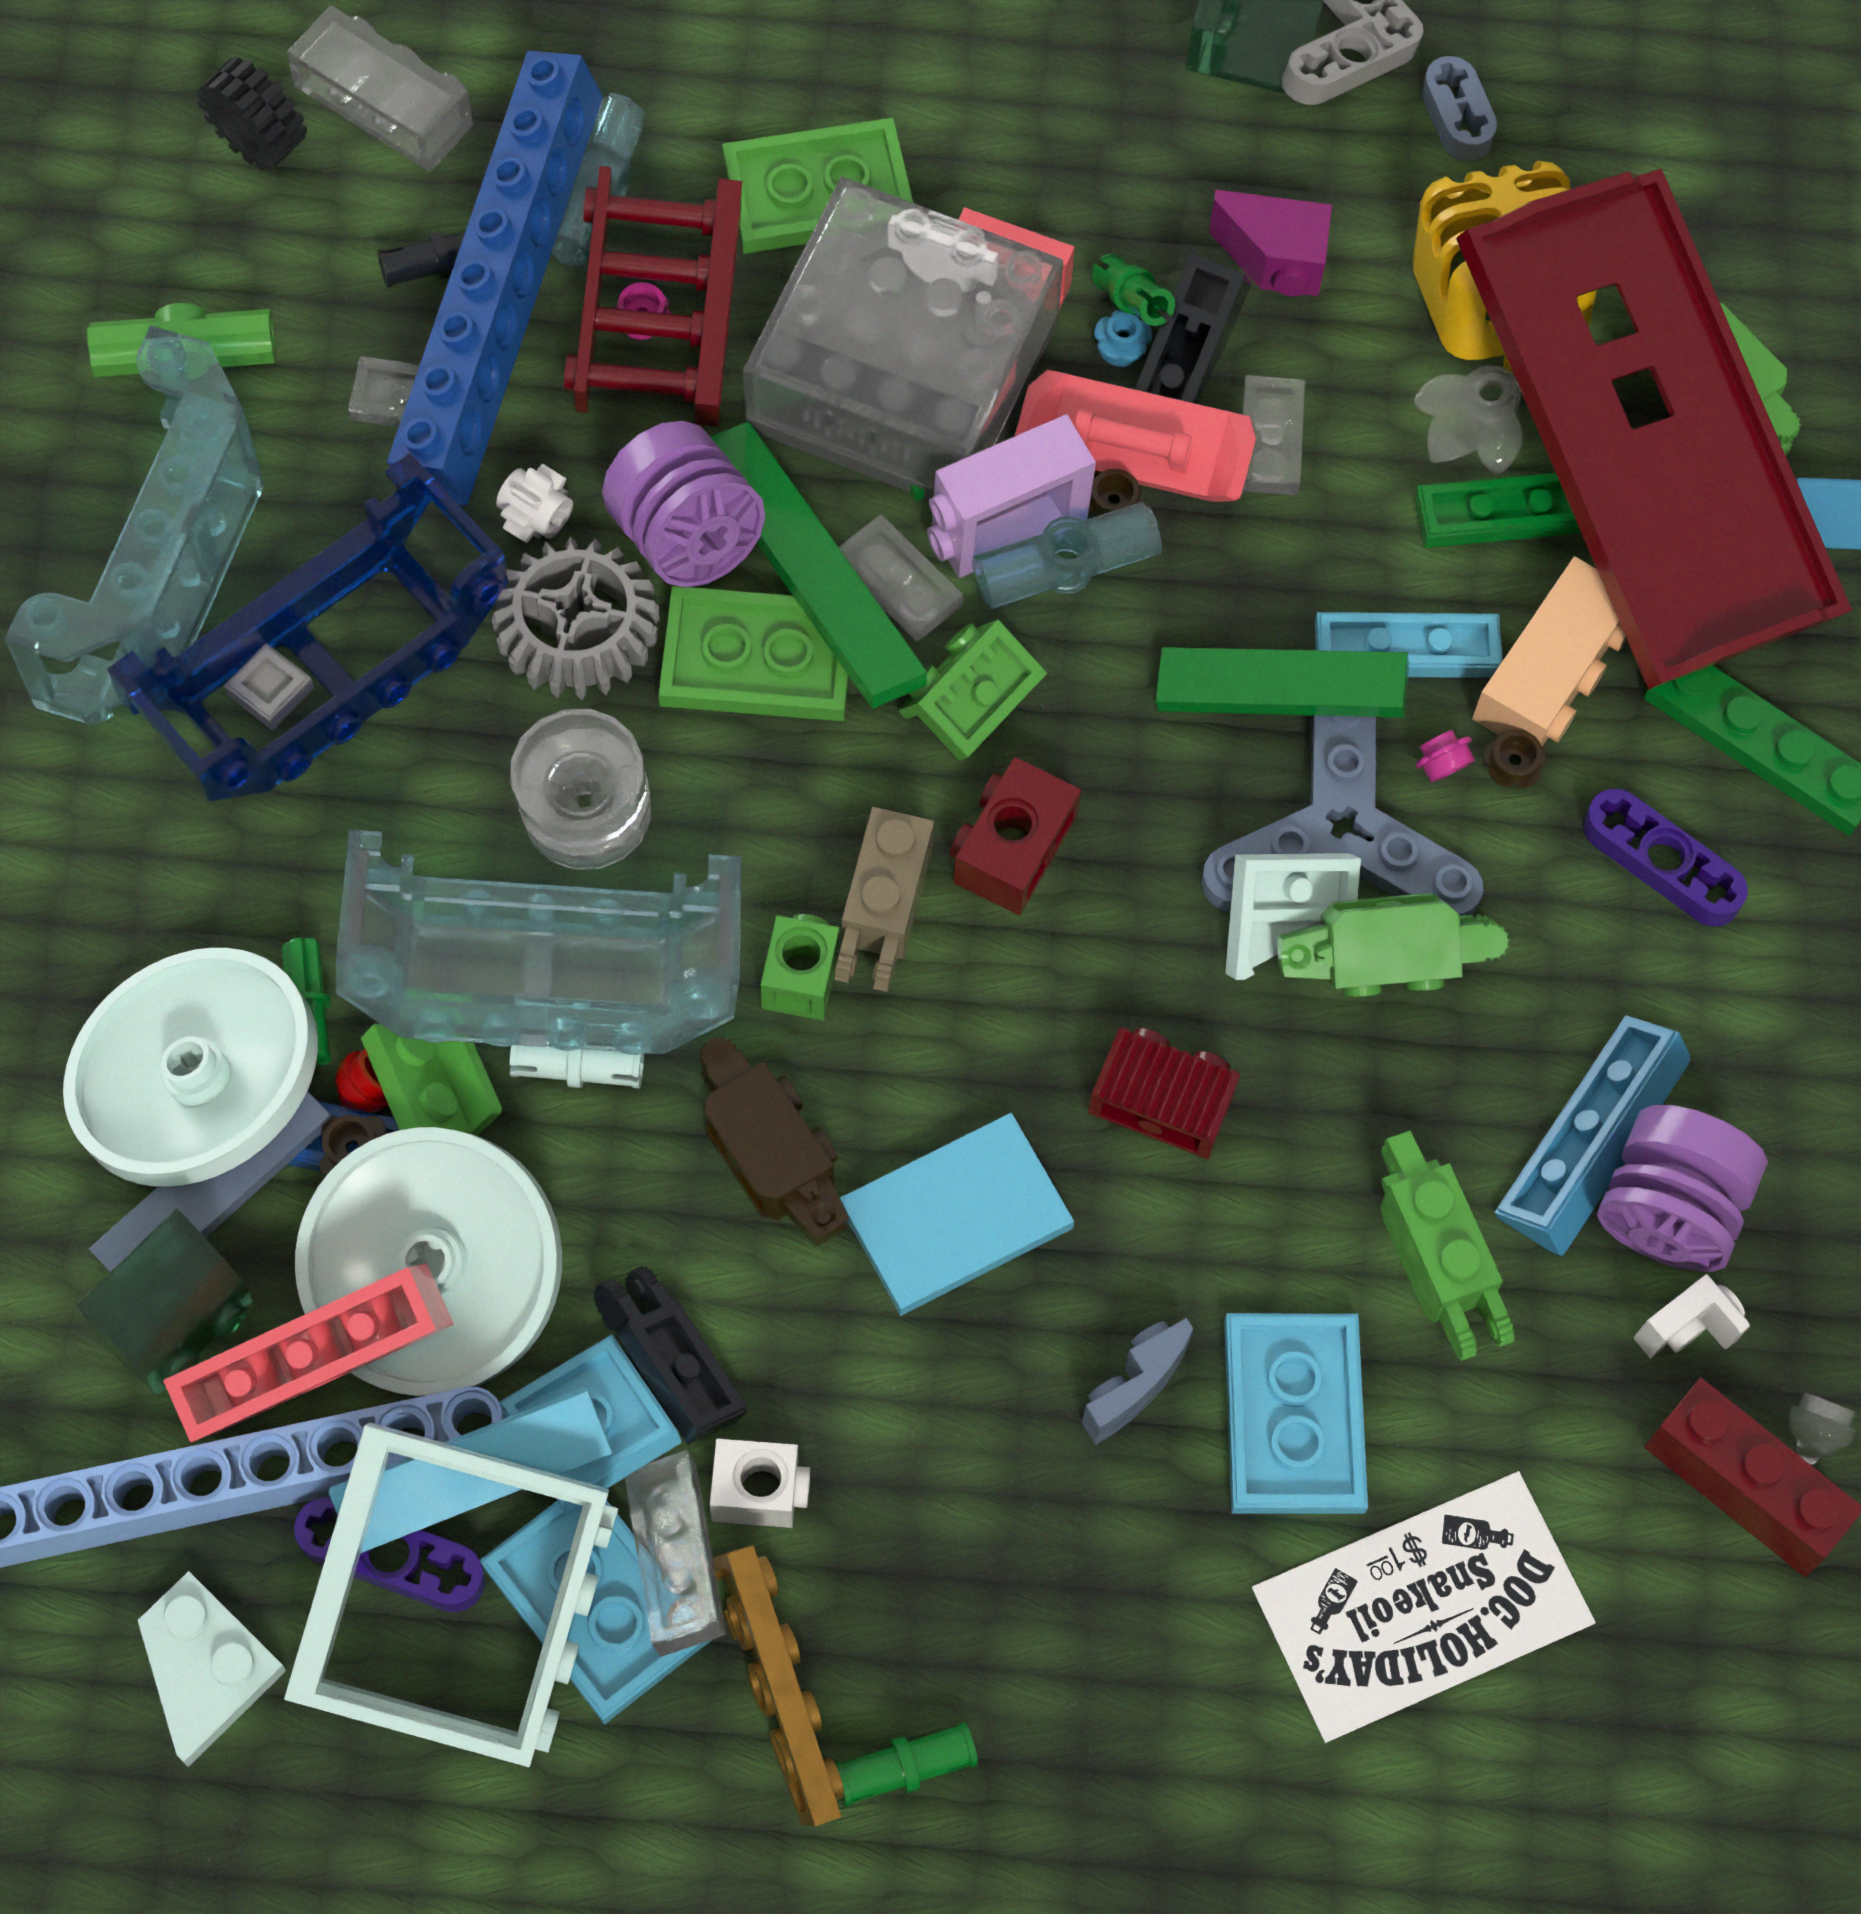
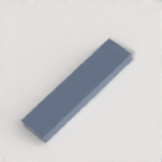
M307 1091L299 1108L287 1125L270 1143L250 1159L223 1174L201 1182L171 1187L158 1186L94 1243L89 1250L136 1300L139 1299L321 1134L322 1126L332 1116Z

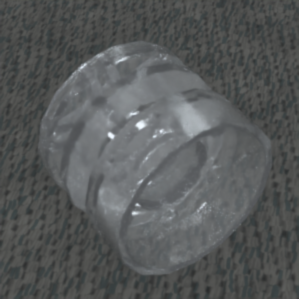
M564 709L538 720L520 738L511 759V788L531 843L551 862L574 870L601 869L624 859L642 842L652 819L651 791L646 777L643 755L633 734L617 719L592 709ZM591 795L592 805L579 807L578 797Z

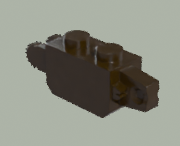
M717 1036L714 1039L709 1038L707 1043H703V1049H700L701 1076L704 1077V1083L708 1084V1090L710 1091L704 1109L707 1124L706 1134L759 1215L775 1220H780L787 1215L815 1246L827 1242L833 1236L840 1234L849 1227V1218L834 1188V1165L832 1163L836 1162L838 1157L828 1137L819 1127L810 1131L798 1111L803 1109L800 1097L791 1082L784 1075L775 1079L765 1062L751 1068L741 1051L736 1050V1044L731 1043V1039L726 1040L724 1036L722 1038Z

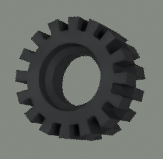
M240 57L229 59L196 92V96L200 98L197 100L198 106L206 111L203 115L206 121L216 126L217 129L214 132L220 139L225 137L230 143L228 147L235 154L240 151L243 160L250 165L254 162L258 169L265 170L267 168L268 171L273 170L306 138L307 127L302 124L304 121L302 114L293 109L296 105L290 96L285 97L281 93L283 87L277 81L272 83L268 79V73L261 67L256 70L253 62L247 59L244 61Z

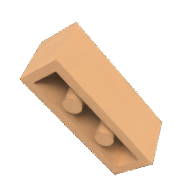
M1575 556L1573 557L1483 689L1472 720L1499 736L1509 730L1518 729L1534 735L1539 740L1541 746L1544 745L1548 738L1557 743L1560 741L1577 710L1570 707V704L1578 692L1589 697L1607 668V665L1600 661L1607 649L1611 647L1619 652L1627 641L1596 568Z

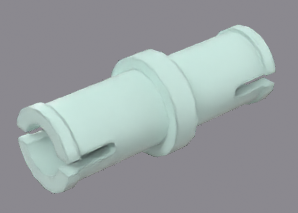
M515 1035L510 1053V1076L567 1080L568 1087L582 1088L584 1082L640 1088L644 1068V1047L630 1048L587 1044V1037L572 1036L571 1042L522 1038V1036Z

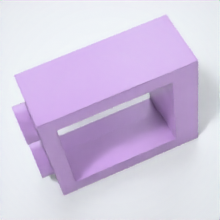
M1067 414L935 472L934 497L929 499L932 512V526L927 528V535L937 558L942 562L948 559L958 578L1087 522L1096 462Z

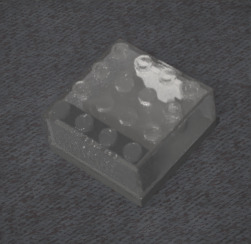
M841 176L743 369L747 422L749 421L759 435L904 491L910 492V484L924 489V498L929 500L934 497L935 472L1001 443L1057 326L1063 259Z

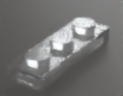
M685 1450L650 1462L625 1477L652 1646L661 1657L726 1635L697 1467L688 1451Z

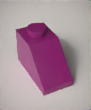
M1215 189L1209 234L1260 289L1277 291L1286 296H1318L1326 263L1332 205Z

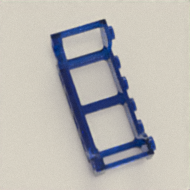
M408 453L385 470L386 476L395 484L397 491L381 503L374 497L365 502L367 520L173 658L165 647H162L154 653L157 663L148 669L132 650L107 668L118 698L133 715L142 714L196 777L202 794L209 802L268 792L283 781L289 782L300 777L310 767L313 759L333 744L341 745L349 741L360 730L362 723L382 708L389 709L398 705L407 697L412 686L431 672L438 673L452 665L458 658L460 651L467 646L497 601L502 590L509 583L503 551L411 453ZM431 500L482 554L465 567L456 577L450 588V597L405 549V543L409 534ZM389 572L418 601L436 623L354 682L308 631V625L376 574ZM266 643L273 649L279 646L290 649L333 698L257 753L256 749L247 739L241 737L231 739L203 707V701L214 691L226 684ZM175 710L184 714L215 749L201 759L159 711Z

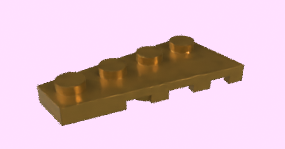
M754 1545L704 1560L703 1562L711 1583L724 1579L730 1593V1597L726 1601L727 1610L724 1611L723 1616L732 1640H738L743 1650L750 1649L755 1662L748 1665L749 1676L747 1680L756 1705L759 1706L765 1717L775 1715L780 1727L770 1731V1742L801 1825L818 1826L842 1817L836 1801L844 1798L842 1780L832 1758L823 1759L818 1746L815 1732L822 1730L821 1716L812 1693L809 1690L803 1692L800 1690L793 1669V1665L800 1663V1653L795 1636L788 1623L779 1625L771 1598L778 1596V1585L769 1560L766 1556L757 1558Z

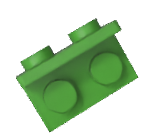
M999 619L977 628L973 623H969L956 633L945 646L950 655L937 669L932 664L925 668L927 671V686L908 693L910 697L897 710L905 719L918 716L958 760L968 758L1047 674Z
M456 1004L442 1005L425 1023L374 1024L361 1037V1041L367 1051L369 1060L399 1130L437 1127L478 1136L501 1114L502 1107Z

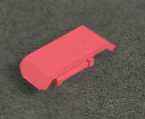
M1048 369L1028 386L1015 436L1067 414L1096 462L1094 472L1096 475L1108 469H1121L1133 475L1139 485L1212 502L1236 501L1240 498L1256 442L1250 416Z

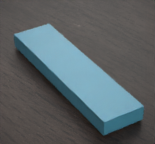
M587 1386L444 1442L558 1475L612 1454L610 1444ZM410 1457L388 1464L385 1468L361 1553L519 1491L521 1488ZM348 1481L329 1488V1495L337 1515L340 1511Z

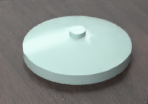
M232 948L195 949L153 963L128 978L112 991L94 1010L78 1034L71 1049L64 1075V1107L69 1124L80 1143L104 1168L125 1180L137 1184L161 1187L181 1186L201 1182L223 1174L247 1161L270 1143L287 1125L303 1101L312 1081L318 1053V1036L312 1011L306 999L285 972L269 960L251 952Z
M437 1127L404 1129L385 1134L358 1147L343 1158L320 1183L303 1215L295 1250L296 1285L304 1314L406 1267L427 1263L454 1325L350 1373L381 1389L414 1396H426L464 1387H476L492 1380L509 1369L538 1339L550 1318L560 1288L562 1274L561 1237L556 1217L543 1189L520 1161L506 1150L481 1137L457 1130Z

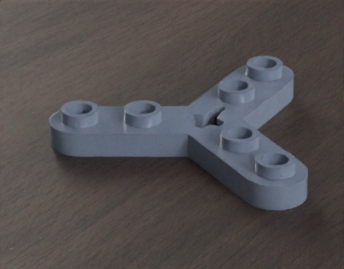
M1312 715L1310 806L1218 848L1210 854L1205 862L1201 881L1204 896L1208 901L1223 911L1231 912L1235 855L1350 853L1361 858L1359 877L1391 896L1433 893L1459 913V916L1473 915L1476 912L1484 890L1483 880L1478 870L1469 862L1375 808L1376 717ZM1344 817L1350 818L1354 822L1352 832L1355 835L1345 833L1341 839L1334 837L1331 834L1333 828L1331 821L1339 823ZM1369 836L1373 841H1366L1367 837Z

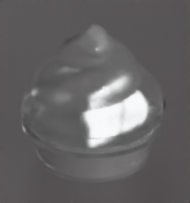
M1804 1392L1799 1407L1792 1405L1788 1418L1791 1420L1789 1425L1790 1432L1798 1440L1796 1446L1801 1458L1811 1465L1818 1461L1819 1458L1832 1456L1838 1447L1843 1448L1850 1445L1856 1433V1429L1850 1427L1856 1411Z

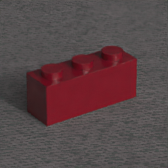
M1701 1377L1644 1446L1652 1455L1804 1577L1810 1574L1828 1556L1861 1514V1505Z

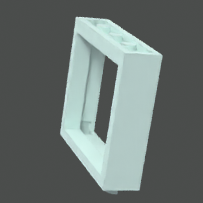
M371 1422L366 1424L284 1700L530 1767L535 1749L549 1752L560 1714L559 1711L547 1708L554 1681L568 1685L579 1648V1643L566 1640L574 1613L588 1616L599 1578L598 1575L586 1572L593 1545L607 1549L618 1508L605 1505L609 1489ZM390 1452L583 1506L518 1732L324 1679Z

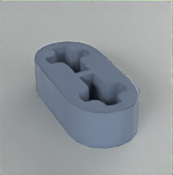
M1444 56L1434 60L1427 68L1422 88V98L1440 141L1447 153L1462 161L1479 160L1485 157L1491 150L1497 121L1476 71L1470 63L1459 57ZM1447 80L1451 87L1459 86L1456 99L1447 84L1439 85L1440 81ZM1462 118L1471 133L1479 132L1478 137H1471L1467 130L1459 131Z

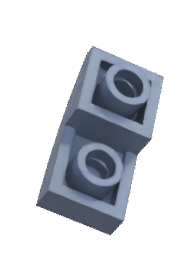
M1187 1318L1171 1327H1168L1165 1321L1158 1322L1139 1333L1131 1341L1134 1348L1129 1350L1125 1365V1371L1131 1380L1126 1382L1123 1376H1117L1104 1382L1089 1394L1088 1398L1091 1402L1085 1406L1082 1425L1095 1445L1113 1435L1134 1419L1167 1384L1179 1366L1193 1332V1327Z

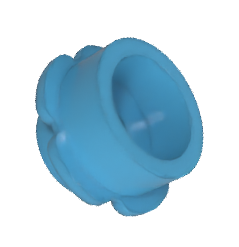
M1117 310L1112 313L1111 317H1102L1097 322L1094 329V337L1099 341L1097 348L1106 362L1118 367H1127L1137 363L1146 354V345L1152 342V329L1149 324L1143 320L1140 321L1137 314H1129L1122 310ZM1120 332H1125L1128 334L1129 337H1119L1118 334Z

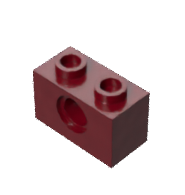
M1014 757L1003 776L997 773L991 776L979 800V807L983 808L981 815L974 826L965 823L952 844L949 856L955 859L954 884L1021 916L1078 816L1081 789ZM1006 827H1015L1022 830L1026 836L1019 840H1007L997 832Z

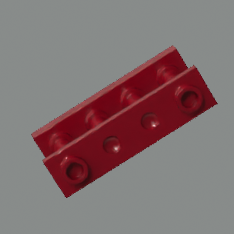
M599 166L597 187L587 186L584 200L583 221L584 223H593L578 355L567 354L564 374V390L574 391L576 412L588 413L591 387L684 396V403H694L696 425L719 426L742 209V181L719 179L716 200L705 199L704 205L613 195L612 167ZM610 219L702 229V235L712 236L711 255L699 254L698 260L606 251ZM603 275L696 284V291H706L705 310H693L692 316L601 307ZM597 330L690 340V346L700 347L699 366H687L686 372L593 363Z

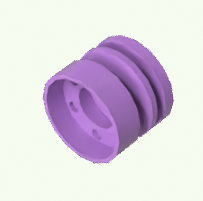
M685 421L661 423L638 434L619 451L606 472L602 489L607 512L622 531L635 543L636 548L647 559L653 570L667 584L684 588L708 584L732 571L749 555L757 543L766 517L763 499L733 466L724 452L701 426Z
M1652 1105L1640 1110L1621 1156L1625 1166L1615 1169L1609 1184L1610 1190L1605 1193L1597 1213L1599 1221L1603 1228L1620 1243L1665 1265L1700 1272H1714L1725 1268L1735 1246L1733 1240L1738 1238L1744 1223L1740 1211L1750 1208L1768 1164L1763 1149L1744 1132L1721 1119L1698 1110L1675 1105Z

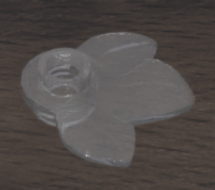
M1488 365L1477 368L1468 376L1444 374L1430 380L1422 387L1413 403L1420 411L1434 417L1427 434L1429 460L1432 463L1455 460L1469 455L1476 450L1484 466L1495 476L1503 473L1511 465L1521 447L1523 431L1515 415L1520 404L1521 390L1515 376L1510 371L1500 366ZM1493 385L1501 390L1502 395L1498 400L1489 402L1482 399L1479 392L1485 386Z

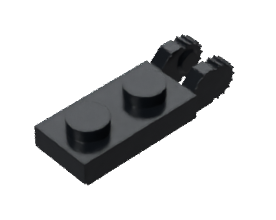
M641 1266L627 1273L625 1278L626 1293L625 1288L621 1286L620 1282L617 1283L616 1280L611 1281L609 1279L595 1286L596 1290L593 1291V1299L595 1300L598 1313L602 1314L604 1323L608 1329L619 1332L617 1334L618 1338L683 1439L689 1445L737 1423L747 1412V1406L679 1301H673L661 1281L657 1280V1275H654L652 1269L649 1270L647 1266Z

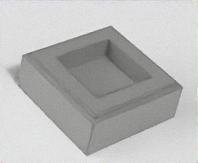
M265 643L224 685V689L229 698L273 731L314 689V684L310 676Z

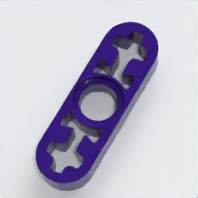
M1608 789L1600 792L1592 800L1584 818L1583 829L1587 839L1593 846L1698 922L1707 926H1723L1734 920L1748 894L1746 880L1736 868L1628 791ZM1615 812L1622 814L1625 817L1622 825L1618 824L1611 830L1603 824L1606 816L1610 817ZM1641 828H1643L1647 833L1636 850L1630 844L1634 837L1637 838ZM1658 844L1671 846L1679 853L1681 866L1671 871L1657 868L1649 859L1648 849ZM1694 865L1700 870L1696 878L1693 877L1687 887L1682 882L1686 879ZM1719 885L1727 892L1724 899L1721 898L1713 904L1705 896L1708 890L1711 891Z
M330 1497L318 1498L306 1504L298 1513L294 1525L295 1537L303 1553L311 1561L322 1566L325 1562L331 1538L326 1541L324 1547H319L318 1539L311 1530V1527L314 1523L325 1525L329 1521L330 1516L338 1518ZM423 1530L400 1537L409 1546V1557L405 1565L394 1572L377 1570L371 1564V1552L373 1549H370L360 1554L354 1577L447 1612H460L470 1608L480 1599L485 1587V1574L477 1555L471 1549ZM423 1549L432 1550L427 1559L430 1566L438 1569L451 1571L456 1562L463 1563L464 1574L471 1580L467 1587L455 1585L451 1594L443 1593L441 1580L437 1576L422 1570L420 1584L411 1583L421 1568Z

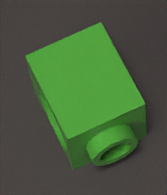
M797 914L792 918L776 915L760 985L761 1008L763 1010L824 1021L839 955V927L831 926L826 920L810 914ZM796 955H808L814 958L817 964L808 970H795L789 967L786 962Z

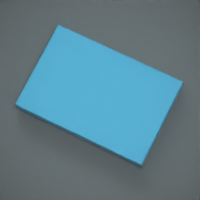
M1012 1112L840 1197L853 1232L900 1316L1070 1231L1074 1226L1072 1216Z
M1226 1313L1224 1327L1231 1514H1365L1368 1509L1358 1314Z
M606 1500L605 1505L611 1506ZM556 1501L480 1559L482 1568L542 1645L570 1553L582 1505L565 1514L558 1501ZM618 1514L615 1518L607 1549L595 1545L592 1548L586 1572L598 1575L599 1578L588 1616L574 1613L566 1639L579 1643L569 1680L604 1725L713 1640L712 1632Z

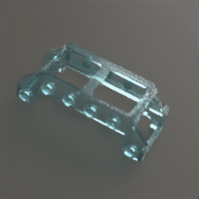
M151 325L137 353L136 363L140 377L145 384L155 390L164 392L167 400L159 416L163 428L168 429L93 596L88 603L58 593L35 595L21 605L5 637L7 646L35 708L90 725H95L113 717L112 708L150 692L152 698L155 699L175 689L264 488V481L244 410L209 343ZM113 642H120L113 661L87 654ZM40 655L64 662H69L78 657H81L74 670L66 674L57 675L46 671Z

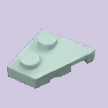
M1350 853L1235 855L1225 974L1235 980L1249 978L1254 975L1253 967L1278 955V935L1321 925L1320 915L1331 902L1356 900L1358 897L1361 858Z
M189 1571L138 1619L176 1755L187 1767L286 1672L284 1666Z

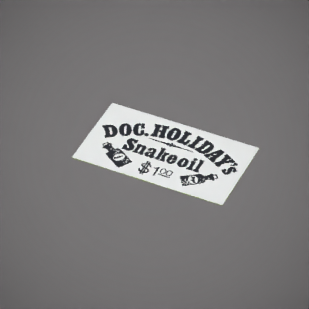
M1519 1471L1252 1586L1253 1592L1325 1743L1596 1623Z

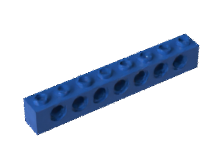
M527 50L387 460V464L413 499L468 505L603 99V95L582 55Z

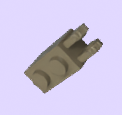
M872 807L842 917V944L834 980L850 982L851 977L854 976L856 971L857 954L860 949L880 954V958L876 961L873 971V989L889 991L897 958L904 959L931 859L934 830L933 820Z

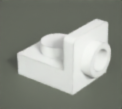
M1706 1274L1649 1318L1633 1339L1652 1358L1667 1345L1675 1353H1678L1705 1329L1711 1333L1724 1349H1727L1744 1334L1750 1325L1744 1317V1308L1736 1295L1723 1285L1717 1286Z

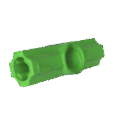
M174 303L160 308L155 313V318L89 323V327H87L88 349L94 377L158 372L162 378L168 381L190 383L205 378L210 373V368L275 363L276 343L270 309L207 314L204 309L197 305Z

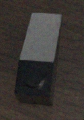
M1190 252L1173 294L1175 298L1174 313L1172 316L1165 313L1164 319L1167 322L1160 325L1134 390L1194 404L1198 403L1230 338L1252 282L1246 274Z

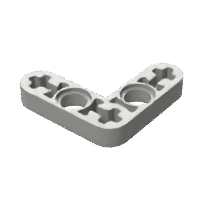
M1323 0L1345 26L1293 51L1281 79L1282 87L1288 96L1302 104L1316 105L1323 103L1410 61L1423 35V24L1402 0H1372L1373 3L1361 4L1354 0ZM1347 48L1358 51L1364 56L1366 61L1361 63L1350 61L1342 56L1339 50Z

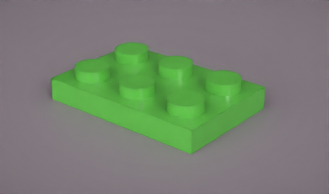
M893 118L722 144L727 179L742 181V209L739 236L743 254L836 240L842 228L860 235L885 232L888 230V224L892 216L916 224L915 207Z
M672 586L659 687V706L844 722L849 675L794 596Z

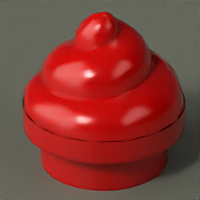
M366 1049L353 1051L340 1062L335 1075L337 1096L340 1104L343 1107L367 1113H378L386 1109L389 1105Z

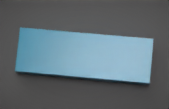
M1317 612L1314 622L1316 650L1408 652L1410 662L1408 677L1491 678L1503 661L1499 614Z

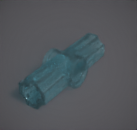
M610 93L609 96L602 99L551 254L560 263L579 267L581 264L589 262L593 223H584L583 221L586 187H597L599 166L612 167L613 195L626 197L631 173L630 161L646 122L645 110L638 107L630 97Z
M1142 501L1087 520L1072 516L1059 517L1047 525L1043 534L973 556L972 567L977 587L984 603H987L990 609H994L1049 590L1063 594L1075 593L1083 589L1092 576L1161 554L1162 541L1155 516L1150 506L1147 507ZM1069 551L1079 557L1064 559L1056 555V553Z

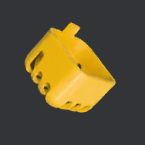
M1536 161L1532 171H1524L1516 165L1503 166L1499 171L1498 177L1488 176L1482 171L1469 172L1465 176L1464 183L1454 182L1445 176L1432 182L1426 189L1419 208L1412 262L1413 272L1441 343L1455 357L1465 360H1480L1504 355L1505 375L1513 374L1492 322L1485 320L1486 308L1466 261L1455 269L1449 281L1450 267L1453 256L1461 250L1456 238L1466 229L1493 221L1531 201L1570 190L1568 176L1554 163ZM1597 290L1576 297L1588 328L1591 325Z

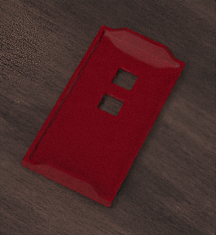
M1662 168L1641 175H1636L1631 171L1531 201L1493 221L1468 228L1456 238L1648 690L1834 620L1853 611ZM1615 285L1636 333L1596 345L1576 297ZM1649 369L1670 417L1637 429H1632L1612 381Z

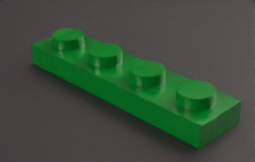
M1710 666L1650 690L1647 689L1644 700L1850 837L1860 824L1861 764L1714 666Z

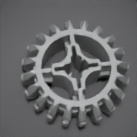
M571 536L566 542V550L556 552L549 543L545 542L542 548L543 558L538 560L524 553L520 561L522 572L507 569L506 576L504 577L506 589L497 590L494 601L498 611H495L492 616L494 632L499 635L496 639L498 650L503 657H509V666L515 676L527 673L528 684L532 686L533 690L549 681L551 694L556 698L568 686L574 687L576 696L583 700L587 693V686L596 684L598 689L607 696L608 691L611 689L610 678L614 676L628 684L632 677L631 665L645 667L648 660V649L646 647H654L657 642L658 635L655 625L660 620L659 606L653 601L655 599L653 584L650 583V580H643L642 568L638 565L637 561L625 564L624 554L620 551L619 547H616L606 555H602L601 544L598 543L596 538L586 550H579L576 541ZM595 589L614 598L624 611L614 610L611 603L599 600L595 596ZM527 625L540 627L541 633L555 637L557 639V648L551 647L536 638Z

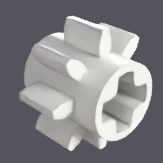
M541 464L537 471L531 467L527 471L522 468L513 471L503 483L496 501L497 507L503 510L501 516L507 519L503 529L526 543L529 542L532 536L540 539L543 535L550 539L558 534L567 522L573 507V501L567 497L568 491L562 488L566 478L544 464Z

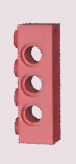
M428 1264L409 1266L163 1381L191 1443L227 1430L454 1325Z

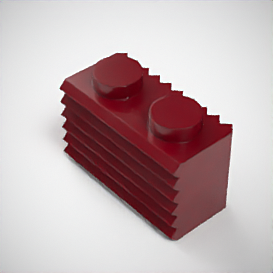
M1119 1028L1092 1092L1088 1113L1209 1160L1234 1098L1240 1074L1236 1070H1230L1229 1063L1213 1053L1197 1051L1194 1053V1056H1191L1187 1051H1179L1175 1047H1169V1040L1153 1030L1137 1028L1131 1033L1127 1028Z

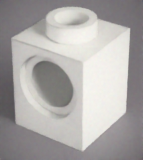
M716 1439L710 1498L712 1522L793 1528L794 1507L807 1508L810 1483V1467L798 1466V1445ZM766 1471L775 1475L780 1481V1485L771 1495L756 1497L749 1494L742 1485L745 1479L752 1473Z

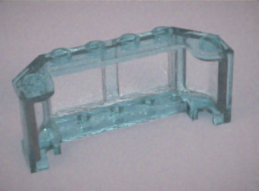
M349 830L337 943L336 994L399 1037L422 1039L433 1043L457 1041L488 1043L498 1047L521 1045L553 1047L563 1051L585 1049L617 1051L628 1055L643 1053L665 1054L734 1019L740 980L741 856L709 854L708 876L703 883L697 886L686 887V874L674 873L672 893L414 876V855L402 854L401 867L392 866L382 859V832Z

